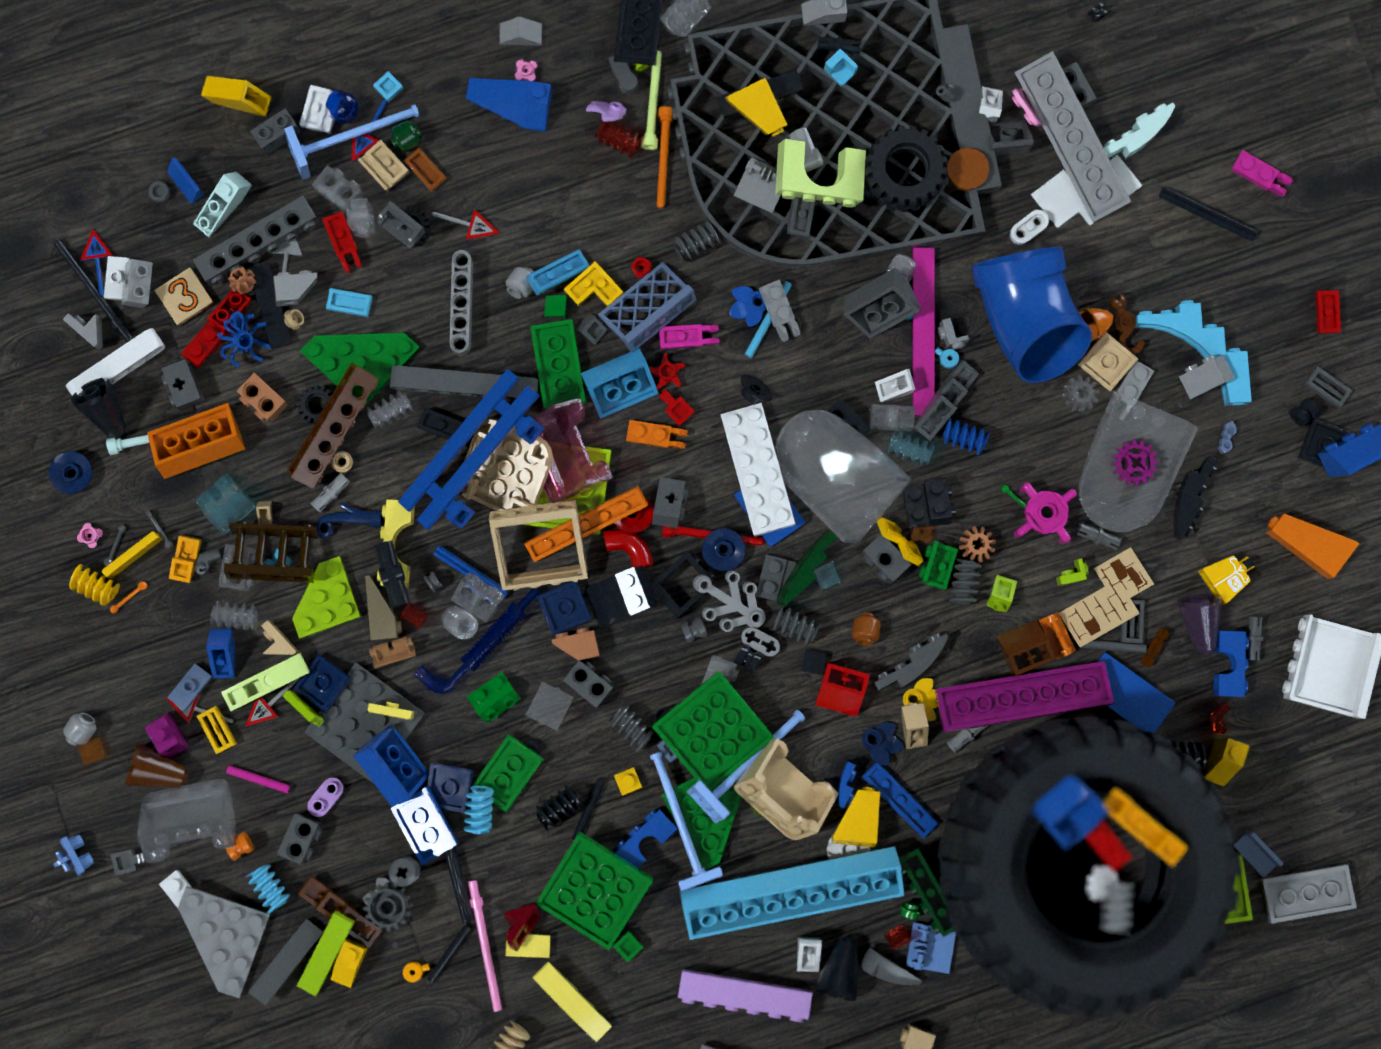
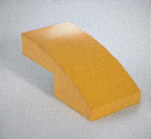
M185 535L178 537L175 557L172 558L169 579L191 583L202 539Z

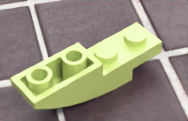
M301 653L221 693L230 711H233L310 671Z

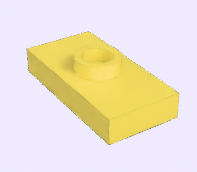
M386 702V706L369 703L368 711L372 713L408 720L414 718L415 711L400 709L399 704Z

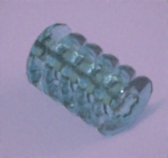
M894 431L887 449V455L895 451V458L903 454V461L911 457V464L919 460V467H922L925 463L929 464L935 443L927 447V440L919 444V437L911 441V434L903 438L902 431L895 435Z

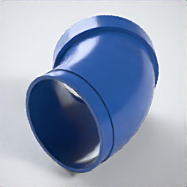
M1062 246L1019 252L971 265L975 288H980L986 315L995 338L1019 378L1028 383L1045 382L1068 371L1084 356L1092 340L1091 329L1075 307L1065 282L1063 270L1067 269Z

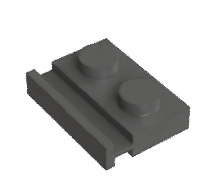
M766 555L756 597L776 602L796 562Z

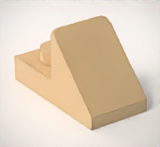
M267 620L261 625L265 630L263 632L265 637L271 642L275 641L263 654L297 655L300 653L272 621Z

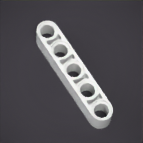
M153 328L148 329L66 384V388L73 396L75 392L79 394L83 391L81 387L84 384L98 378H103L105 381L109 379L114 384L163 351L165 345Z

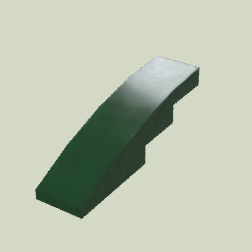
M833 530L825 531L796 563L776 601L778 605H787L817 578L812 571L828 558L823 550L838 538Z

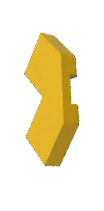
M883 517L877 521L882 536L898 544L905 560L917 566L923 562L917 545L912 540H906L901 534L902 529L897 524Z

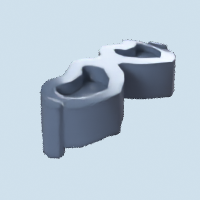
M1233 421L1223 426L1224 429L1221 432L1222 439L1219 440L1218 446L1221 454L1232 449L1230 438L1237 432Z

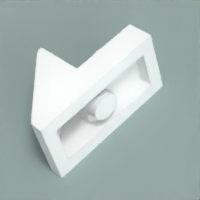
M982 87L983 98H981L979 113L985 114L988 121L996 122L1002 111L1003 91Z

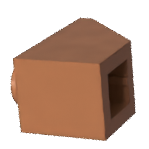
M589 627L577 630L575 635L569 636L568 632L557 634L556 639H552L553 645L578 661L600 656L595 631H590Z

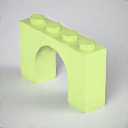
M784 139L778 144L776 195H782L784 199L803 198L802 200L806 202L820 200L823 201V204L827 205L842 203L844 207H855L863 201L866 150L845 148L840 151L838 155L837 179L833 186L823 187L812 182L806 174L804 167V141Z

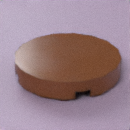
M963 148L956 151L947 163L949 181L953 186L964 191L979 188L988 177V160L977 149Z

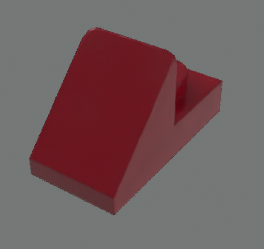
M534 904L504 913L507 923L512 925L507 931L506 940L509 947L515 951L519 950L541 917L537 906Z

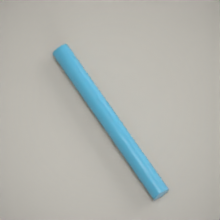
M784 281L782 287L787 295L792 284ZM768 312L745 352V355L749 358L753 357L772 322Z

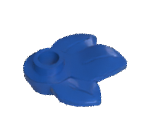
M748 286L734 288L731 292L737 302L731 307L729 315L736 319L745 318L748 327L755 326L761 321L762 312L767 309L760 291L754 292ZM760 299L762 300V305L757 306L754 301Z

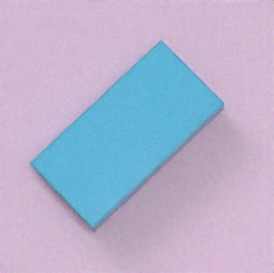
M330 288L326 309L369 317L372 296Z

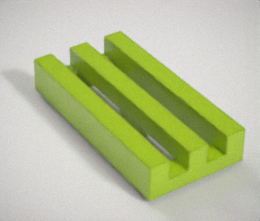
M290 690L284 693L283 697L310 723L319 727L324 723V719L298 694Z

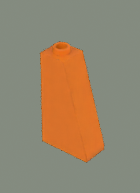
M1287 514L1275 515L1267 524L1269 528L1266 533L1327 579L1334 578L1359 545L1357 541Z

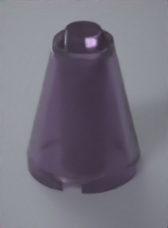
M1198 594L1188 596L1189 601L1183 602V598L1177 600V606L1195 651L1200 652L1201 655L1212 654L1213 650L1217 649L1221 595L1217 594V597L1214 598L1213 594Z

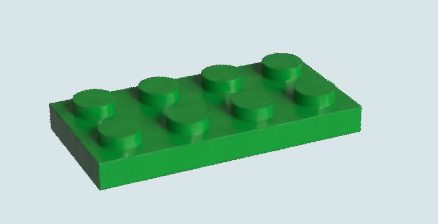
M573 320L530 326L544 410L585 404L586 399Z

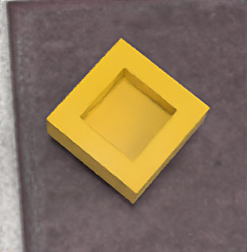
M634 767L614 775L622 796L642 788Z

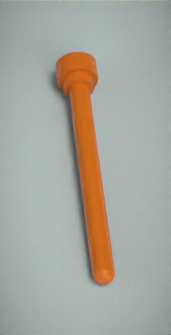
M659 107L658 117L660 122H662L657 191L658 208L665 206L670 123L673 120L672 107Z

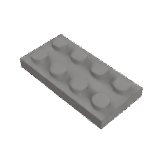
M1347 864L1260 879L1269 923L1357 908Z

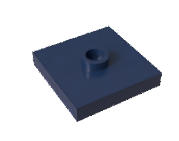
M569 582L536 596L553 636L593 620L577 582Z
M318 654L308 668L310 672L301 677L294 690L327 714L352 678L324 656Z
M431 762L427 787L431 790L440 809L465 813V810L468 809L465 803L470 800V798L466 797V793L471 792L470 787H472L474 769Z

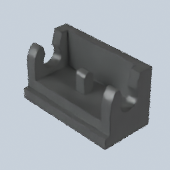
M389 201L388 205L377 217L379 219L377 223L410 250L425 234V230L420 224L391 201Z

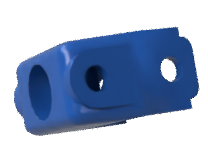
M1074 775L1064 778L1035 803V807L1031 809L1039 821L1047 828L1051 836L1065 850L1088 835L1102 818L1108 815V810L1100 800Z

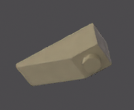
M370 575L365 576L371 641L400 639L399 634H402L403 631L402 622L398 621L397 615L374 578Z

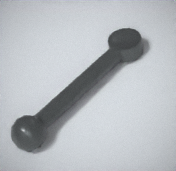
M147 510L145 513L164 540L165 547L167 549L172 548V541L167 539L153 513Z
M124 524L118 526L119 532L109 557L104 561L105 566L113 562L112 559L121 536L126 531Z

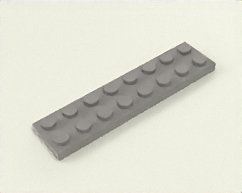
M1052 51L1016 71L1015 74L1092 222L1129 204L1131 200L1054 52Z

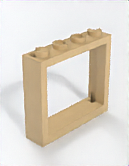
M576 500L490 512L489 523L502 591L510 589L516 591L525 587L537 588L546 584L559 585L562 582H578L581 579H588V569ZM572 518L580 565L508 575L499 527Z

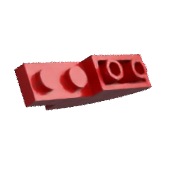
M231 290L207 318L208 322L181 352L182 357L200 368L211 354L214 355L225 341L219 339L216 334L222 332L223 336H229L230 334L225 329L223 320H228L235 311L244 314L251 302V298L245 294H240L238 290L235 292ZM228 323V326H229L231 329H234V328L231 326V324Z

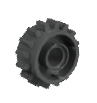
M387 882L384 888L379 884L376 886L377 892L370 890L371 898L367 897L364 900L368 903V906L363 908V910L368 911V915L365 918L372 920L371 926L379 925L378 930L380 931L386 927L387 932H390L392 926L397 930L400 928L399 922L406 924L405 916H411L412 914L408 911V908L413 906V904L408 903V899L411 896H406L404 894L406 889L399 890L395 884L390 887L389 882ZM385 901L392 903L393 911L391 913L383 909Z

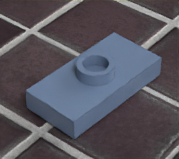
M194 663L167 698L186 711L213 677Z

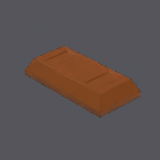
M420 147L404 160L407 166L431 192L447 179Z

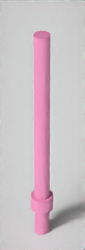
M477 880L468 882L471 899L469 900L471 908L474 909L493 1011L497 1012L502 1010L482 909L484 903L483 898L479 894Z

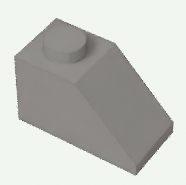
M810 0L801 4L804 26L846 21V0Z

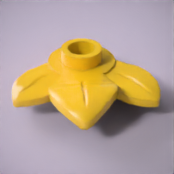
M930 678L917 681L913 689L907 690L903 695V704L905 706L910 704V697L912 695L916 696V704H924L927 721H935L936 715L933 709L938 707L935 690L932 689L933 679Z

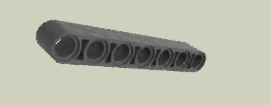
M392 366L390 388L404 391L484 398L486 393L502 375ZM517 376L519 380L503 399L516 400L526 386H529L538 394L539 379Z

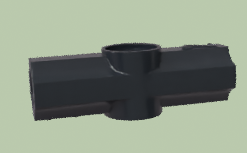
M385 541L374 545V551L380 566V578L383 586L386 587L391 607L396 608L409 604L410 598L404 583V571L401 563L398 562L393 542Z

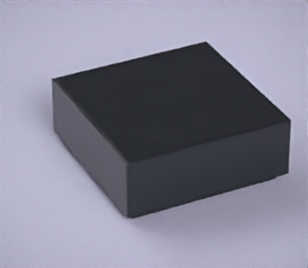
M805 650L801 671L823 675L827 654Z

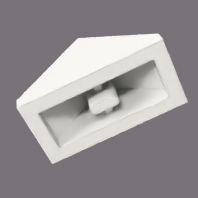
M910 369L875 382L880 402L910 395L915 390Z
M798 937L797 971L819 972L822 945L820 937Z

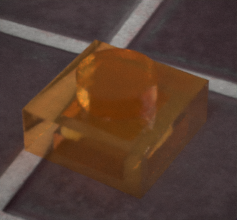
M100 737L89 740L85 745H77L84 766L107 757Z

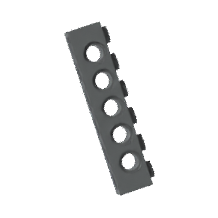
M301 196L196 257L193 261L205 282L209 285H217L223 282L224 277L231 274L234 269L241 268L248 263L253 264L259 261L265 253H272L278 250L279 245L285 241L291 242L301 232H308L314 229L319 220L305 197ZM293 217H298V218H299V221H298L297 224H295V225H290V224H289L290 220H291ZM274 228H280L281 230L278 235H271ZM257 238H261L262 243L259 246L254 247V240ZM238 249L244 250L241 257H235V252ZM219 260H225V265L222 268L216 267Z

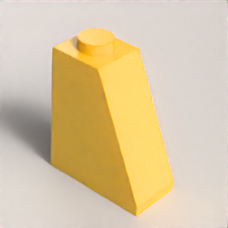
M213 76L206 77L201 96L214 104L260 116H266L271 96L246 80Z
M766 78L725 97L731 106L765 135L771 133L772 136H775L784 131L782 127L786 126L787 123Z
M1215 738L1203 777L1212 783L1225 786L1243 767L1249 745L1229 738Z
M863 787L862 790L857 791L831 839L832 844L864 847L876 846L880 792L870 787Z

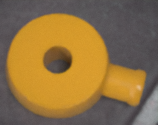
M409 962L403 968V977L408 982H418L422 978L423 972L430 970L429 964L426 963L421 966L417 962Z

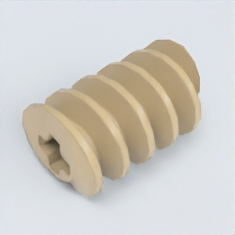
M509 1020L513 1026L504 1027L507 1035L499 1034L503 1040L502 1042L494 1041L498 1047L497 1049L524 1048L525 1042L523 1039L529 1040V1033L519 1024Z

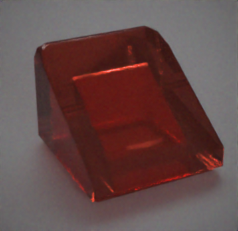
M899 925L884 934L893 951L912 942V938L903 925Z

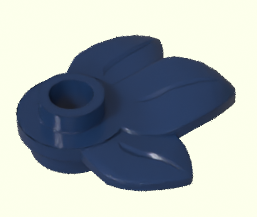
M880 723L875 729L866 730L861 737L863 746L870 750L871 758L880 765H889V754H895L904 748L901 741L893 735L896 725L893 723ZM869 736L875 738L874 744L868 741Z

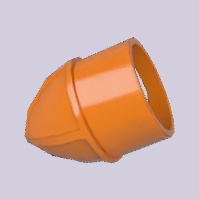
M1085 308L1079 312L1091 329V341L1100 339L1113 322V314L1108 310Z

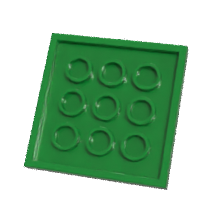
M719 670L652 725L653 729L696 781H701L709 791L774 738Z
M579 832L535 904L605 949L610 950L654 878Z

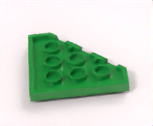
M405 333L313 336L300 352L336 386H338L351 362L373 373L379 378L377 380L378 385L375 391L367 397V405L390 381L391 367L404 366L421 348ZM360 385L353 387L352 394L360 391Z
M695 778L673 788L700 865L705 870L720 863L741 796L734 789L737 781L718 798L719 802L730 813L718 823H715L686 792L697 783ZM719 783L715 788H713L711 792H713L721 783ZM664 792L661 795L675 821L666 793Z

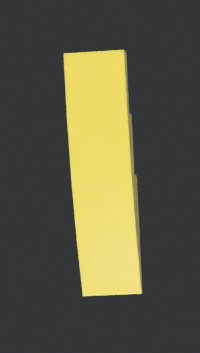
M547 962L533 976V979L596 1042L612 1027L610 1022L551 963Z

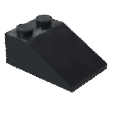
M643 566L629 568L585 589L600 629L658 606Z

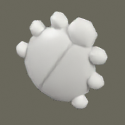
M1095 866L1093 868V875L1087 878L1091 885L1087 886L1086 889L1091 892L1090 897L1092 900H1098L1100 897L1104 901L1102 896L1109 894V892L1104 890L1103 886L1110 883L1120 884V881L1117 880L1116 873L1112 872L1110 868Z

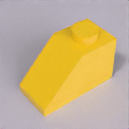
M349 938L345 940L336 959L331 980L351 988L368 947Z

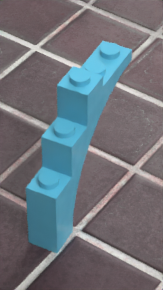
M1193 300L1182 301L1181 304L1174 308L1175 313H1173V310L1160 311V314H1152V311L1139 312V315L1135 317L1136 324L1134 328H1152L1168 332L1190 344L1204 358L1212 355L1217 358L1224 355L1234 376V379L1220 385L1224 405H1246L1252 402L1247 351H1240V348L1227 349L1226 352L1224 327H1217V324L1204 325L1203 328L1201 303H1194Z

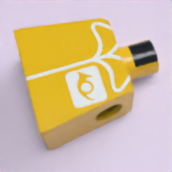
M1233 555L1198 570V573L1219 604L1222 605L1228 603L1251 581L1246 572L1254 568V563L1248 556L1238 562Z

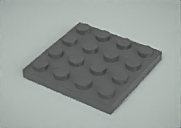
M356 662L347 674L352 678L328 713L319 711L318 714L324 719V723L320 727L311 723L304 733L373 783L353 755L367 741L391 724L394 725L406 741L426 713ZM386 702L399 704L400 709L415 711L414 718L408 720L372 713L368 711L369 703L386 706Z

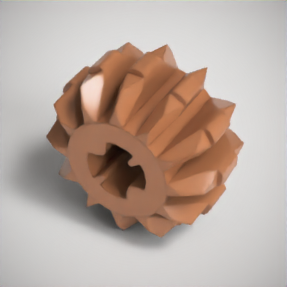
M975 526L972 527V533L968 530L964 531L967 538L960 537L959 541L965 543V545L959 546V550L966 549L962 556L965 558L970 554L969 561H974L976 557L978 563L983 562V557L988 560L990 558L988 552L993 553L995 551L993 547L989 546L996 543L993 539L988 540L992 533L988 532L984 535V527H981L978 533ZM979 540V544H982V547L976 550L972 542Z

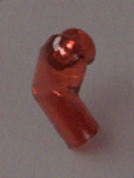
M1221 702L1210 715L1211 729L1214 733L1220 735L1225 734L1227 731L1223 717L1230 710V707L1224 702Z

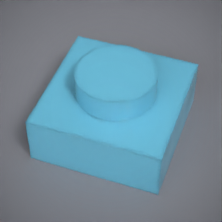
M389 72L373 85L387 102H390L404 89Z

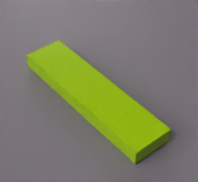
M338 911L333 913L297 984L299 988L317 996L355 922L354 920Z

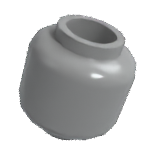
M516 267L506 280L508 293L517 299L527 298L533 289L526 277L534 271L529 267Z
M87 713L73 714L63 729L66 741L74 746L87 744L97 729L95 720Z

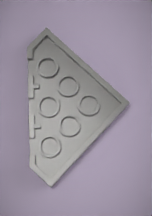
M186 886L178 909L218 992L240 998L270 913L268 914L265 911Z

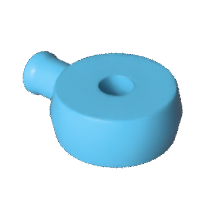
M939 347L935 350V353L940 356L939 360L943 367L952 369L958 365L960 358L955 350L946 349L943 351Z

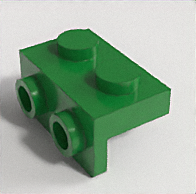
M938 541L932 542V545L928 544L925 552V557H928L926 566L922 565L919 572V577L922 578L921 583L946 590L958 549L940 544Z
M503 672L467 696L473 708L485 723L496 719L499 714L513 707L521 699Z

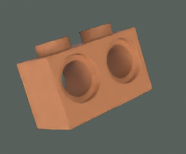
M255 373L237 390L241 395L239 400L247 407L252 405L256 409L254 414L263 422L267 419L272 423L289 405ZM257 387L258 394L255 397H250L249 391ZM273 402V409L266 412L264 409L265 404Z

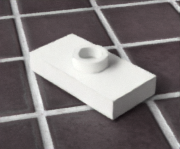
M108 256L104 289L105 299L122 300L125 265L131 260L130 258Z

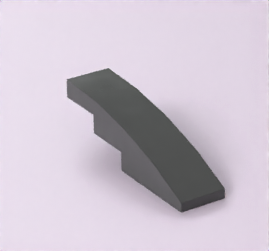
M961 360L935 393L914 425V428L927 440L931 441L956 411V405L968 392L967 388L977 378L979 373L965 360Z
M306 919L248 993L266 1006L322 936L323 931Z

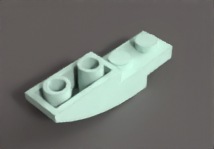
M1164 103L1155 108V112L1150 115L1147 113L1142 114L1136 118V123L1132 127L1133 130L1124 133L1121 136L1122 139L1116 142L1112 139L1105 143L1103 147L1108 158L1122 152L1126 159L1142 149L1165 125L1175 108L1174 103L1167 106Z

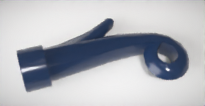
M340 503V507L347 512L323 515L317 520L315 527H317L319 537L325 539L329 538L333 533L332 522L381 528L384 524V517H382V511H363ZM324 524L328 527L325 533L321 529Z

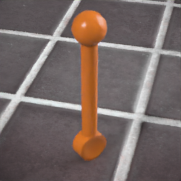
M140 582L138 588L117 605H112L110 612L113 614L117 613L118 608L138 592L146 590L148 587L147 583Z

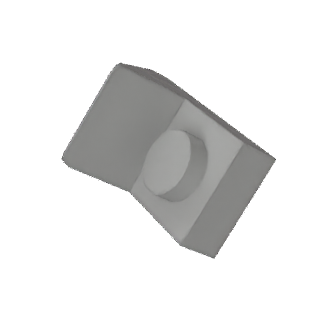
M69 313L63 318L69 326L98 350L103 348L102 319L98 315H94L88 323L80 316L76 315L73 317Z

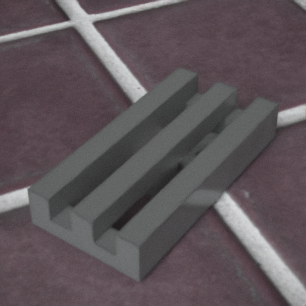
M1318 366L1315 367L1313 373L1310 374L1308 380L1304 383L1305 386L1338 409L1342 407L1352 393L1350 388ZM1317 374L1345 393L1344 396L1316 377ZM1312 381H1314L1315 383H1317L1318 385H1320L1322 388H1324L1325 390H1327L1328 392H1330L1332 395H1334L1335 397H1337L1338 399H1340V401H1338L1336 398H1334L1333 396H1331L1330 394H1328L1327 392H1325L1323 389H1321L1320 387H1318L1317 385H1315Z
M1132 600L1134 605H1138L1140 613L1138 614L1137 639H1134L1135 617L1129 619V638H1126L1127 621L1121 624L1120 642L1142 644L1145 600Z

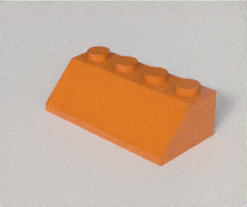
M229 403L147 432L155 466L164 479L245 450L240 429Z

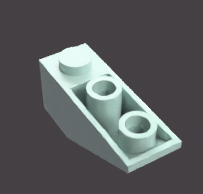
M237 172L223 174L193 224L205 235L211 237L242 202L252 184Z

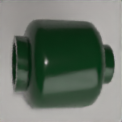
M408 120L392 127L393 135L390 136L394 148L399 147L402 152L419 146L420 139L422 138L416 123L412 124Z

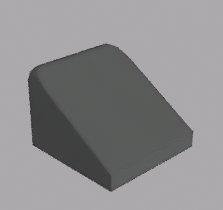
M589 313L577 326L576 330L596 345L608 328L598 318Z

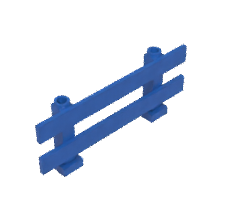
M507 369L398 501L399 504L410 512L425 493L432 497V502L417 519L427 530L433 526L444 511L448 512L445 517L461 529L475 514V511L460 500L456 501L455 498L514 426L517 428L515 433L530 445L545 429L529 415L526 418L523 416L539 397L529 386L525 387L511 405L503 399L519 380L510 370ZM493 410H497L502 417L442 488L435 482Z

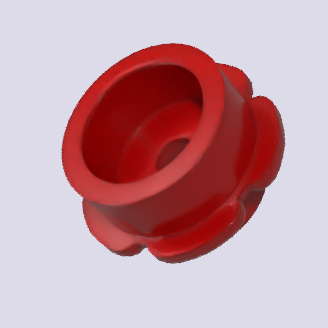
M639 257L632 263L631 270L636 277L643 278V276L651 272L652 264L648 259Z

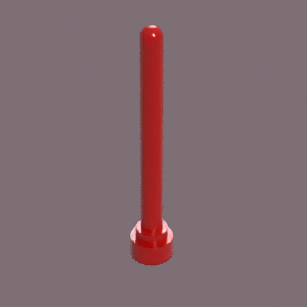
M663 526L662 537L670 538L676 534L706 538L712 531L678 526V529ZM740 535L744 544L762 546L765 542L762 537Z

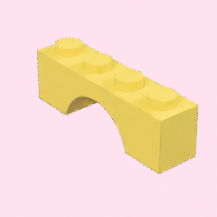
M387 500L386 505L382 507V517L385 518V526H381L380 537L384 539L383 542L392 541L395 549V541L398 534L404 528L414 525L415 506L408 512L398 503L399 500ZM397 556L398 562L401 563L404 571L405 586L409 588L410 566L401 562ZM378 569L377 581L383 586Z

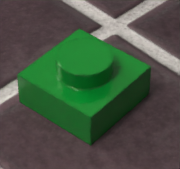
M630 931L613 945L614 949L627 963L644 948Z

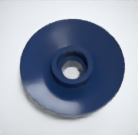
M74 451L59 454L53 459L49 467L51 484L58 491L66 494L82 491L87 487L92 477V467L89 460L84 455ZM71 470L76 471V475L74 477H70Z
M716 529L709 533L703 542V557L707 564L716 570L728 571L734 569L744 558V541L737 532L731 529ZM721 545H726L728 550L722 552L719 548Z

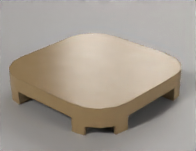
M498 418L485 420L474 433L465 460L497 423ZM514 426L461 490L463 492L462 496L467 500H475L496 511L537 505L553 460L552 449L548 442L538 436L530 445L515 433L517 428Z

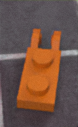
M629 420L626 442L662 448L685 449V443L669 440L670 434L687 436L688 431L672 428V426Z

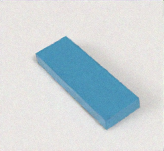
M579 249L527 275L526 279L538 296L581 274L590 265Z

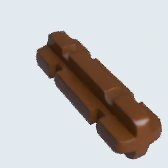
M1164 628L1158 629L1155 634L1156 637L1153 638L1146 650L1147 654L1143 655L1140 661L1145 667H1152L1155 662L1154 658H1157L1165 644L1164 640H1167L1170 632Z

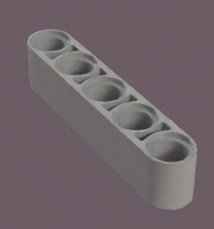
M458 250L452 256L450 347L457 356H465L471 349L473 260L465 250ZM460 258L468 259L467 264L464 266L457 264ZM461 278L467 279V284L463 287L457 286V281ZM465 299L467 304L464 307L459 308L456 306L458 300ZM459 320L466 321V326L462 329L456 328V323ZM458 341H465L466 345L463 349L458 350L455 348V344Z

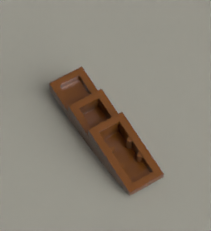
M312 875L297 892L299 896L315 906L316 910L331 919L335 911H338L354 920L355 922L349 934L368 948L383 931L378 930L376 924L371 926L372 921L370 919H366L363 913Z

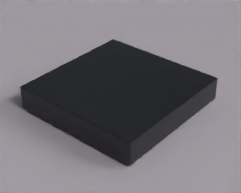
M1312 418L1297 458L1324 468L1318 453L1325 450L1324 446L1332 442L1339 443L1342 441L1343 436L1352 432Z

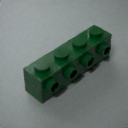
M919 848L900 857L901 872L904 876L909 875L912 881L909 883V886L914 895H920L923 902L919 904L925 915L930 913L934 920L930 924L936 935L941 933L942 937H945L954 932L948 915L947 905L941 896V888Z

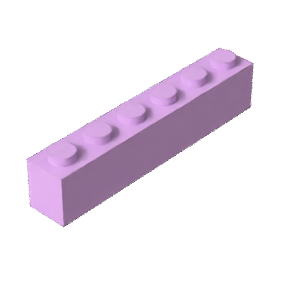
M682 969L678 998H682V1002L688 1004H695V1001L704 1002L703 1005L716 1008L718 1004L724 1005L725 1009L730 1011H738V1008L747 1009L746 1013L759 1015L760 1012H766L772 1018L780 1019L781 1015L790 1016L791 1021L803 1022V1019H809L812 991Z

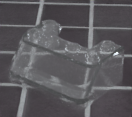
M216 779L180 786V788L155 791L144 796L141 804L137 839L146 862L151 863L164 860L170 853L171 844L212 836V843L215 848L225 849L233 847L236 821L228 782L224 779Z

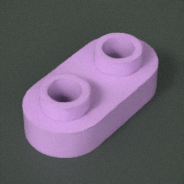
M338 778L326 779L308 802L310 814L316 817L326 815L344 792L343 782ZM331 784L336 788L334 793H331L328 789ZM316 802H320L322 804V808L320 810H317L315 808Z

